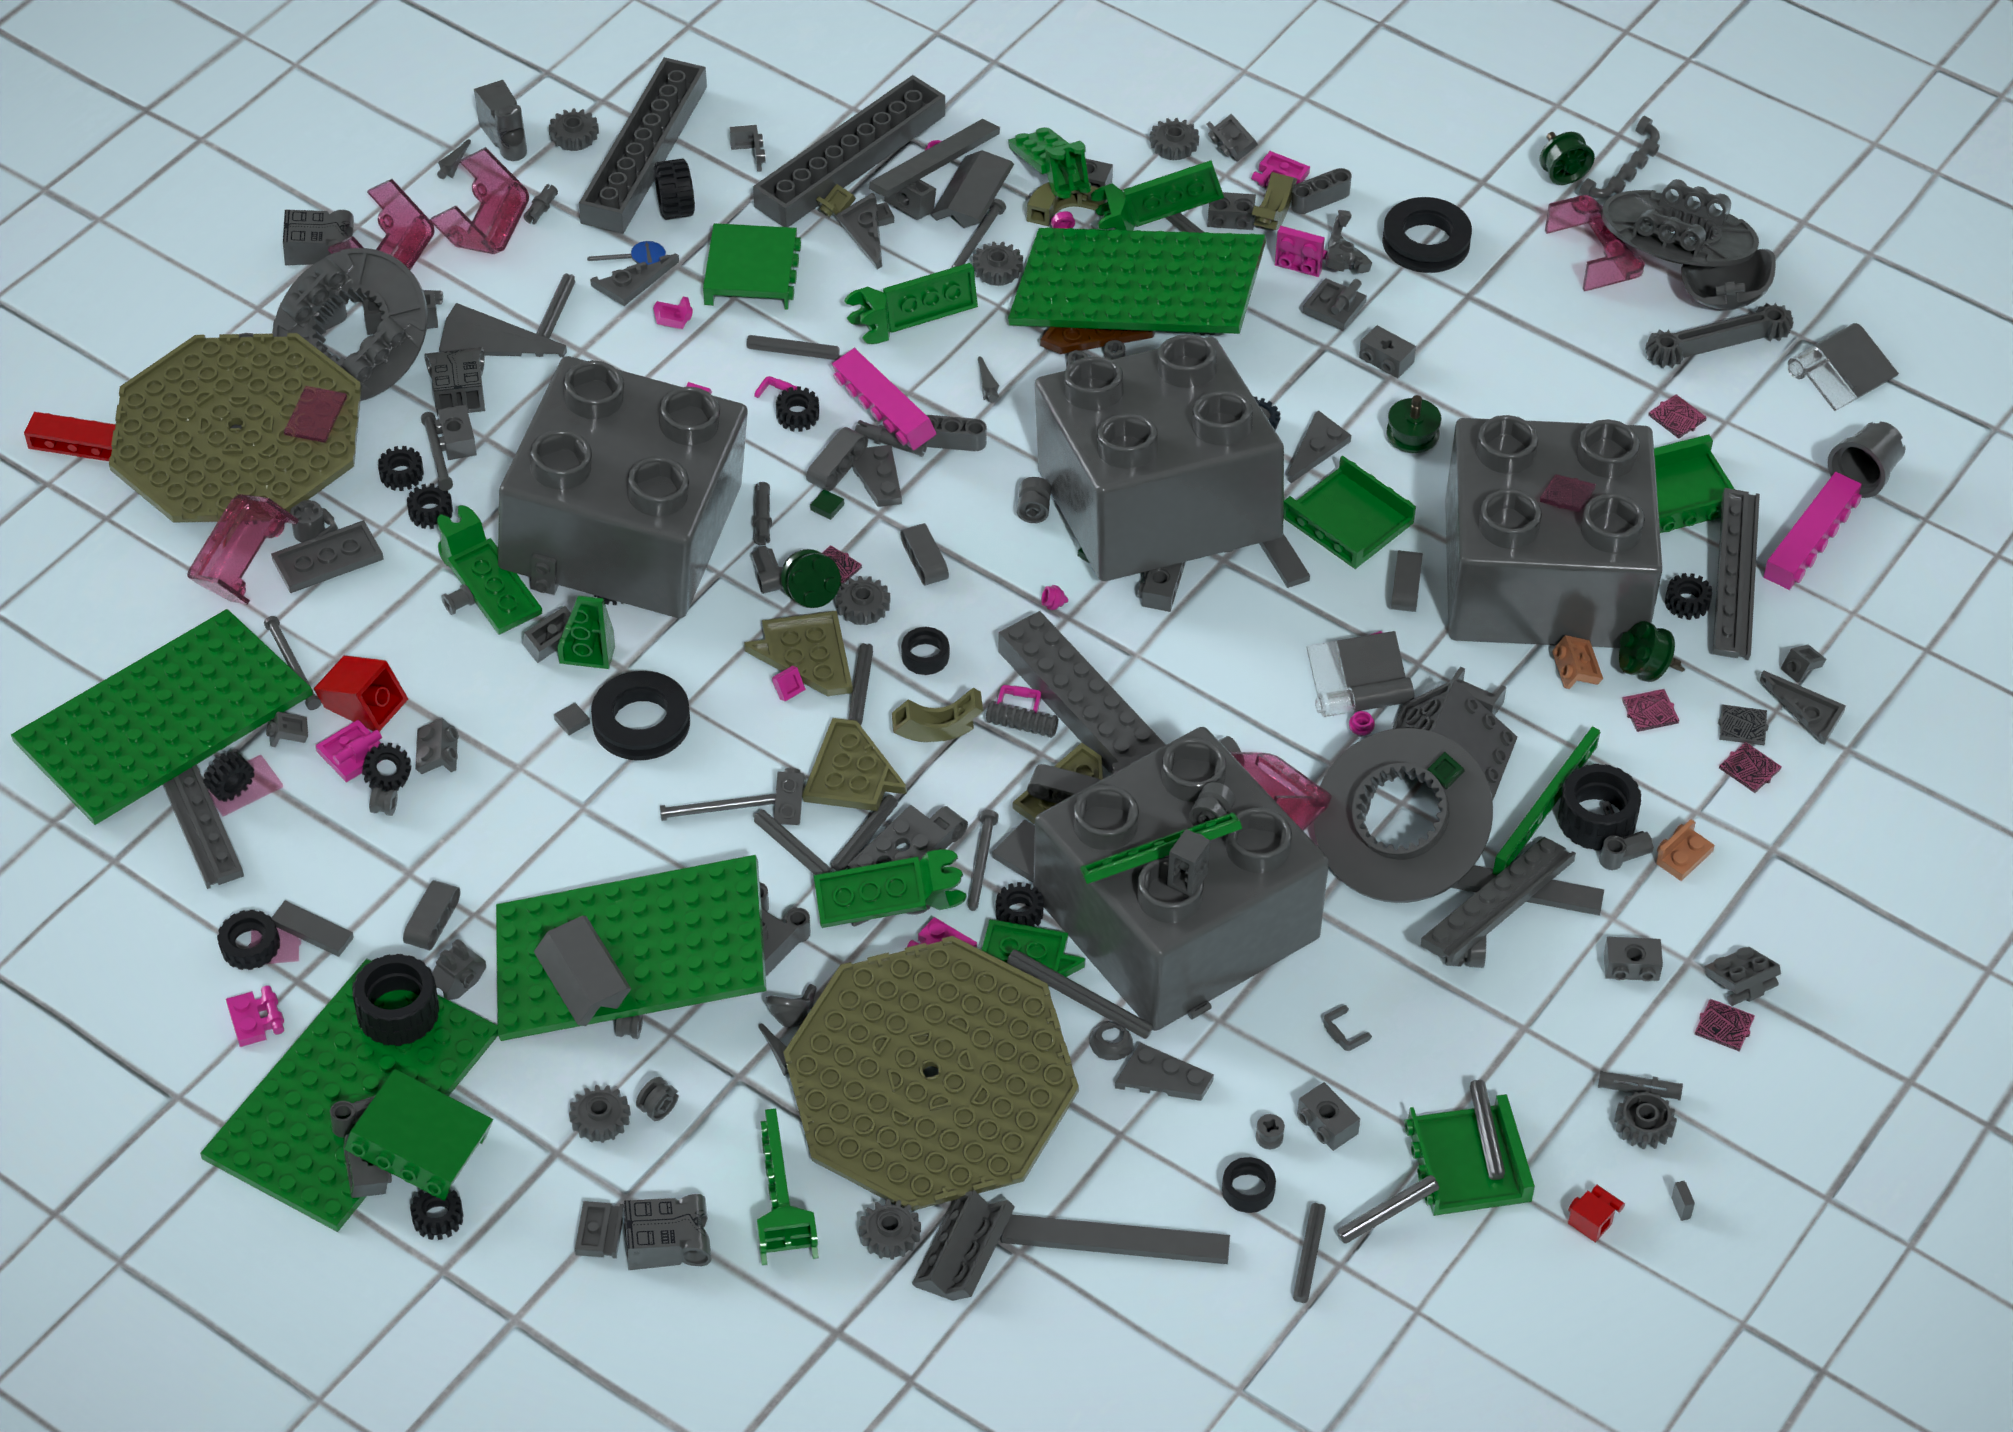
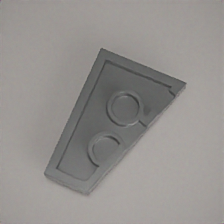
M892 446L867 447L865 452L852 466L854 473L863 481L866 491L877 507L902 504Z
M1140 1042L1116 1080L1115 1089L1125 1090V1087L1140 1089V1092L1143 1093L1158 1091L1165 1092L1171 1097L1201 1101L1213 1082L1214 1074Z

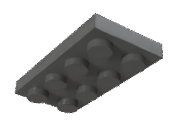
M364 520L271 553L272 561L290 593L384 560L383 553Z

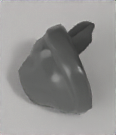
M810 984L803 997L797 999L767 996L765 1004L782 1026L798 1027L807 1017L809 1009H812L814 1006L817 988Z

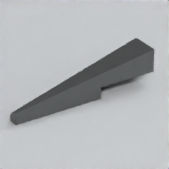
M458 303L454 305L446 318L439 352L483 347L485 356H521L522 353H535L536 357H543V354H559V357H564L567 353L566 345Z

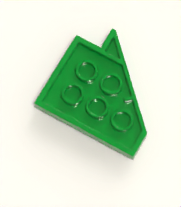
M989 920L982 951L1008 963V957L1011 952L1018 950L1061 975L1068 977L1085 968L1086 958L1065 954L1068 942V933Z

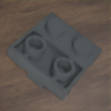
M1325 278L1303 305V313L1344 330L1366 303L1367 295L1357 291L1362 285L1358 279H1354L1346 287Z
M1751 947L1740 948L1737 952L1726 957L1717 958L1714 962L1704 966L1706 976L1734 992V994L1727 997L1731 1006L1745 1000L1750 1002L1763 996L1765 991L1779 985L1776 976L1781 974L1778 963Z

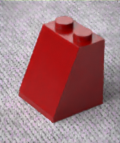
M344 655L314 687V691L324 708L352 722L359 720L371 731L378 730L380 732L408 700L406 693L386 660Z

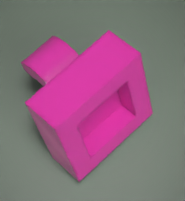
M791 666L772 677L775 690H777L780 700L787 701L806 690L798 668L795 666Z

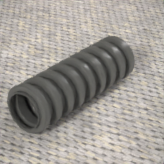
M996 701L989 703L986 712L987 723L993 721L995 725L1002 723L1003 727L1010 725V728L1014 729L1017 727L1020 731L1022 729H1025L1026 732L1032 730L1033 734L1040 732L1042 736L1048 734L1050 738L1055 736L1059 722L1057 715L1050 717L1049 713L1042 715L1040 711L1035 713L1032 709L1027 711L1026 708H1022L1021 710L1019 706L1012 708L1010 704L1004 706V703L996 704Z

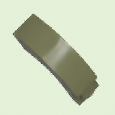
M1271 172L1263 202L1259 207L1254 206L1252 215L1256 216L1254 225L1272 230L1279 229L1288 212L1292 200V190L1297 183V178Z
M1047 182L1040 186L1030 197L1027 204V222L1049 226L1053 216L1063 208L1082 207L1096 211L1101 204L1106 203V200H1091V194L1098 189V187L1091 186L1089 193H1081L1075 190L1071 191L1072 195L1070 198H1059L1052 193L1050 184Z
M972 688L953 704L941 708L924 707L908 699L892 712L893 732L906 739L918 742H938L958 738L974 729L973 719L983 712L981 691Z

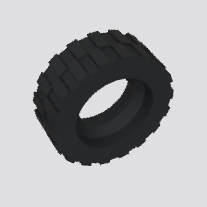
M243 910L239 911L240 913H234L223 922L222 927L218 930L217 940L224 960L233 968L237 967L240 970H253V968L263 967L264 964L272 961L271 959L277 955V950L280 948V937L275 922L262 911ZM258 931L262 935L261 942L252 948L240 949L236 945V938L245 932Z

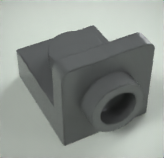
M1803 645L1791 648L1781 666V670L1796 682H1802L1809 670L1823 667L1827 659L1810 645Z
M277 712L273 721L268 722L266 735L270 738V746L276 747L280 739L305 743L308 738L307 717Z

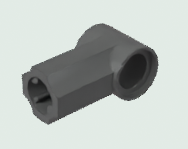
M766 546L758 547L752 553V561L757 571V580L761 593L764 594L783 589L780 580L782 566H778L773 550Z
M1644 831L1622 838L1615 835L1609 836L1603 843L1599 857L1600 864L1608 870H1617L1625 861L1652 853L1654 848L1652 838L1648 832Z
M375 1096L354 1103L338 1101L333 1104L330 1109L332 1132L342 1138H345V1135H349Z

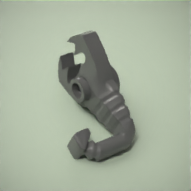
M1338 210L1328 243L1326 266L1344 272V269H1350L1351 265H1354L1353 269H1357V273L1369 272L1372 266L1371 260L1341 235L1343 227H1346L1352 215L1350 211Z

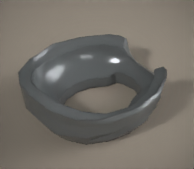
M1109 1022L1096 1027L1090 1036V1047L1099 1058L1105 1060L1125 1058L1131 1054L1134 1048L1133 1039L1129 1031L1115 1023ZM1113 1028L1120 1029L1123 1032V1039L1118 1043H1109L1103 1039V1032Z

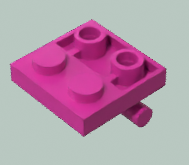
M1280 225L1277 231L1275 266L1319 277L1322 272L1323 259H1326L1328 252L1324 250L1325 237Z
M356 720L315 745L316 751L345 782H348L362 773V766L367 753L374 746L378 748L382 735L378 730L371 733L359 720Z

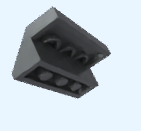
M983 150L965 156L931 215L936 221L953 215L963 228L981 223L1013 168L1014 163Z
M580 916L548 931L534 950L535 955L578 1025L587 1026L600 1006L617 1009L631 990V987L587 916Z
M975 1190L966 1192L960 1199L953 1200L912 1285L952 1301L972 1297L1015 1206L1009 1200L989 1204Z

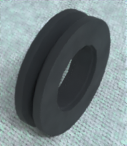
M1416 197L1398 203L1387 213L1384 221L1382 243L1387 255L1395 263L1406 269L1422 273L1443 272L1456 267L1467 257L1470 249L1472 225L1466 213L1453 203L1433 197ZM1430 225L1445 231L1449 238L1439 244L1426 245L1413 241L1405 232L1414 226Z
M632 671L618 675L606 682L594 696L591 706L594 735L604 749L624 759L650 760L664 756L676 749L688 734L690 728V709L687 694L678 682L658 672ZM637 701H649L658 704L667 713L660 723L647 729L624 727L616 721L615 716L620 709Z

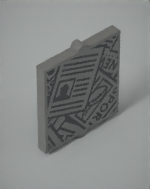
M1722 704L1721 718L1718 721V725H1720L1719 740L1765 745L1766 731L1769 728L1766 724L1767 710Z

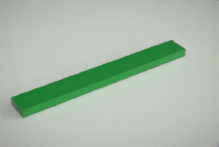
M1593 726L1590 728L1495 858L1492 874L1497 876L1514 862L1561 798L1566 778L1574 770L1584 766L1597 749L1601 733L1599 729Z

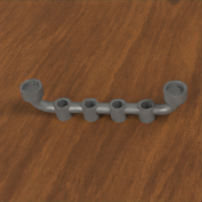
M1646 116L1640 119L1635 131L1643 136L1648 133L1651 137L1645 140L1639 151H1635L1630 161L1622 166L1616 177L1613 176L1607 187L1598 189L1596 188L1597 183L1587 178L1580 188V195L1588 199L1590 196L1605 198L1613 194V192L1617 194L1622 193L1626 186L1624 180L1626 179L1631 182L1637 174V169L1635 168L1643 169L1647 164L1649 157L1646 155L1649 154L1654 157L1659 150L1660 145L1657 143L1660 139V134L1657 128L1652 125V119Z

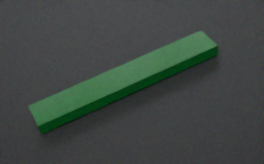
M1230 813L1188 828V830L1199 833L1209 840L1243 829L1235 813ZM1185 830L1081 866L1082 876L1085 882L1089 884L1168 856L1170 850Z

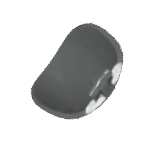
M1758 249L1753 258L1737 265L1708 267L1683 264L1681 267L1682 280L1687 292L1698 303L1715 309L1734 310L1747 306L1766 294L1774 280L1776 260L1771 250Z

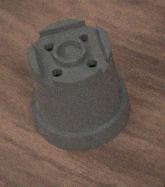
M1887 422L1868 423L1853 437L1843 440L1831 450L1828 456V470L1831 477L1835 472H1838L1861 483L1859 494L1862 495V498H1870L1877 495L1888 482L1890 472L1905 454L1906 449L1901 441L1903 438L1901 433Z

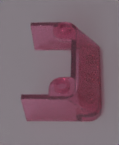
M485 147L460 161L475 178L472 183V192L481 202L473 220L471 221L457 206H454L431 217L430 222L458 248L497 254L505 250L529 202V193L523 184Z
M390 179L367 191L382 208L378 215V224L386 233L376 250L395 257L411 270L432 239L435 232L434 225L393 179ZM352 236L330 246L328 250L333 254L344 249L364 247Z
M1588 195L1550 203L1545 225V232L1548 234L1588 223L1604 246L1603 253L1605 257L1587 262L1582 289L1585 292L1642 276L1645 266L1643 259L1633 246L1619 239L1606 227L1601 215L1603 206Z
M243 494L237 495L227 506L187 573L188 578L231 602L248 605L250 600L244 596L246 582L241 579L264 540L266 538L278 537L283 532L285 523L297 524L299 519L270 498Z
M1230 752L1303 831L1329 807L1332 798L1331 794L1282 758L1270 753Z

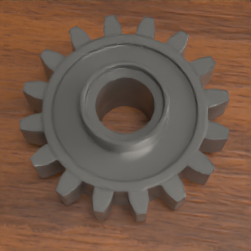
M575 108L571 112L563 110V115L556 113V119L550 120L549 135L551 141H555L556 146H560L565 150H582L592 145L593 140H597V134H599L597 118H592L591 112L585 114L584 109L580 110V112H576Z
M1166 118V123L1158 121V126L1152 127L1150 147L1155 148L1156 154L1168 160H1181L1188 156L1190 157L1193 151L1196 152L1197 146H1199V130L1194 129V124L1187 125V120L1179 122L1178 118H1175L1174 121Z
M994 241L992 246L983 244V249L977 248L976 254H973V267L976 277H980L982 282L995 286L1012 283L1015 278H1019V272H1023V255H1020L1019 249L1013 250L1012 244L1008 247L1005 246V242L996 245Z
M858 576V581L850 578L849 584L842 583L841 590H838L836 594V608H838L839 615H844L845 621H850L856 625H868L878 622L881 617H885V611L890 610L888 587L886 585L881 586V580L872 582L871 576L867 580H863L862 576Z
M595 1085V1091L584 1088V1096L580 1094L575 1095L576 1102L570 1103L571 1111L569 1112L570 1122H572L573 1131L579 1130L580 1138L586 1137L590 1142L601 1141V1143H604L606 1140H614L615 1136L619 1133H624V1125H629L631 1113L627 1097H621L619 1089L612 1093L609 1085L604 1090H600L599 1085Z
M1646 1091L1644 1093L1634 1092V1095L1631 1097L1626 1095L1623 1103L1618 1104L1614 1122L1617 1123L1616 1131H1623L1621 1139H1632L1631 1146H1635L1638 1142L1641 1143L1642 1149H1645L1647 1144H1651L1656 1149L1658 1141L1665 1145L1668 1137L1672 1138L1677 1118H1674L1675 1109L1669 1107L1668 1100L1665 1101L1659 1094L1655 1095Z
M886 1199L884 1206H881L879 1202H875V1210L867 1208L866 1216H861L859 1237H862V1245L869 1246V1253H875L881 1259L886 1257L894 1260V1257H905L907 1251L915 1249V1242H920L921 1222H919L918 1213H912L910 1205L902 1208L900 1200L895 1205H891L890 1200Z

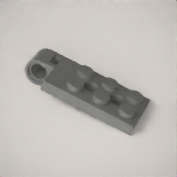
M910 805L848 863L847 867L852 869L879 864L882 861L891 862L919 857V860H921L926 852L946 849L952 842L958 841L966 832L968 821L948 806L939 809L929 819L914 806ZM903 843L910 845L906 851H898L896 849L898 845Z

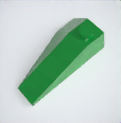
M577 597L558 643L559 664L602 669L610 668L615 649L614 630L603 598Z

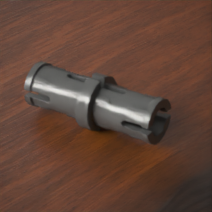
M546 184L542 192L534 197L531 207L524 214L526 222L529 224L532 222L534 225L540 216L548 211L551 201L558 194L555 186Z

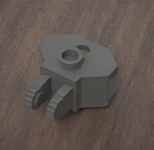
M458 939L452 943L453 946L449 951L445 949L440 953V957L432 971L436 988L443 991L444 998L447 1000L460 998L479 981L486 969V961Z

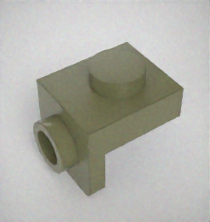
M836 184L825 199L818 196L816 201L821 206L819 210L827 217H831V215L836 217L838 213L850 207L856 197Z

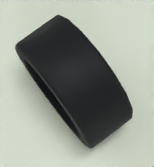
M919 627L909 631L904 636L901 644L903 664L908 670L920 675L935 674L943 670L948 664L950 657L948 638L942 631L932 627ZM929 644L939 648L940 652L933 657L923 658L914 655L911 650L918 645Z
M1244 1157L1231 1162L1227 1166L1222 1180V1193L1229 1206L1237 1211L1253 1213L1267 1208L1273 1201L1276 1178L1269 1164L1261 1159ZM1241 1175H1253L1263 1180L1265 1190L1257 1195H1245L1235 1190L1232 1183L1235 1178Z

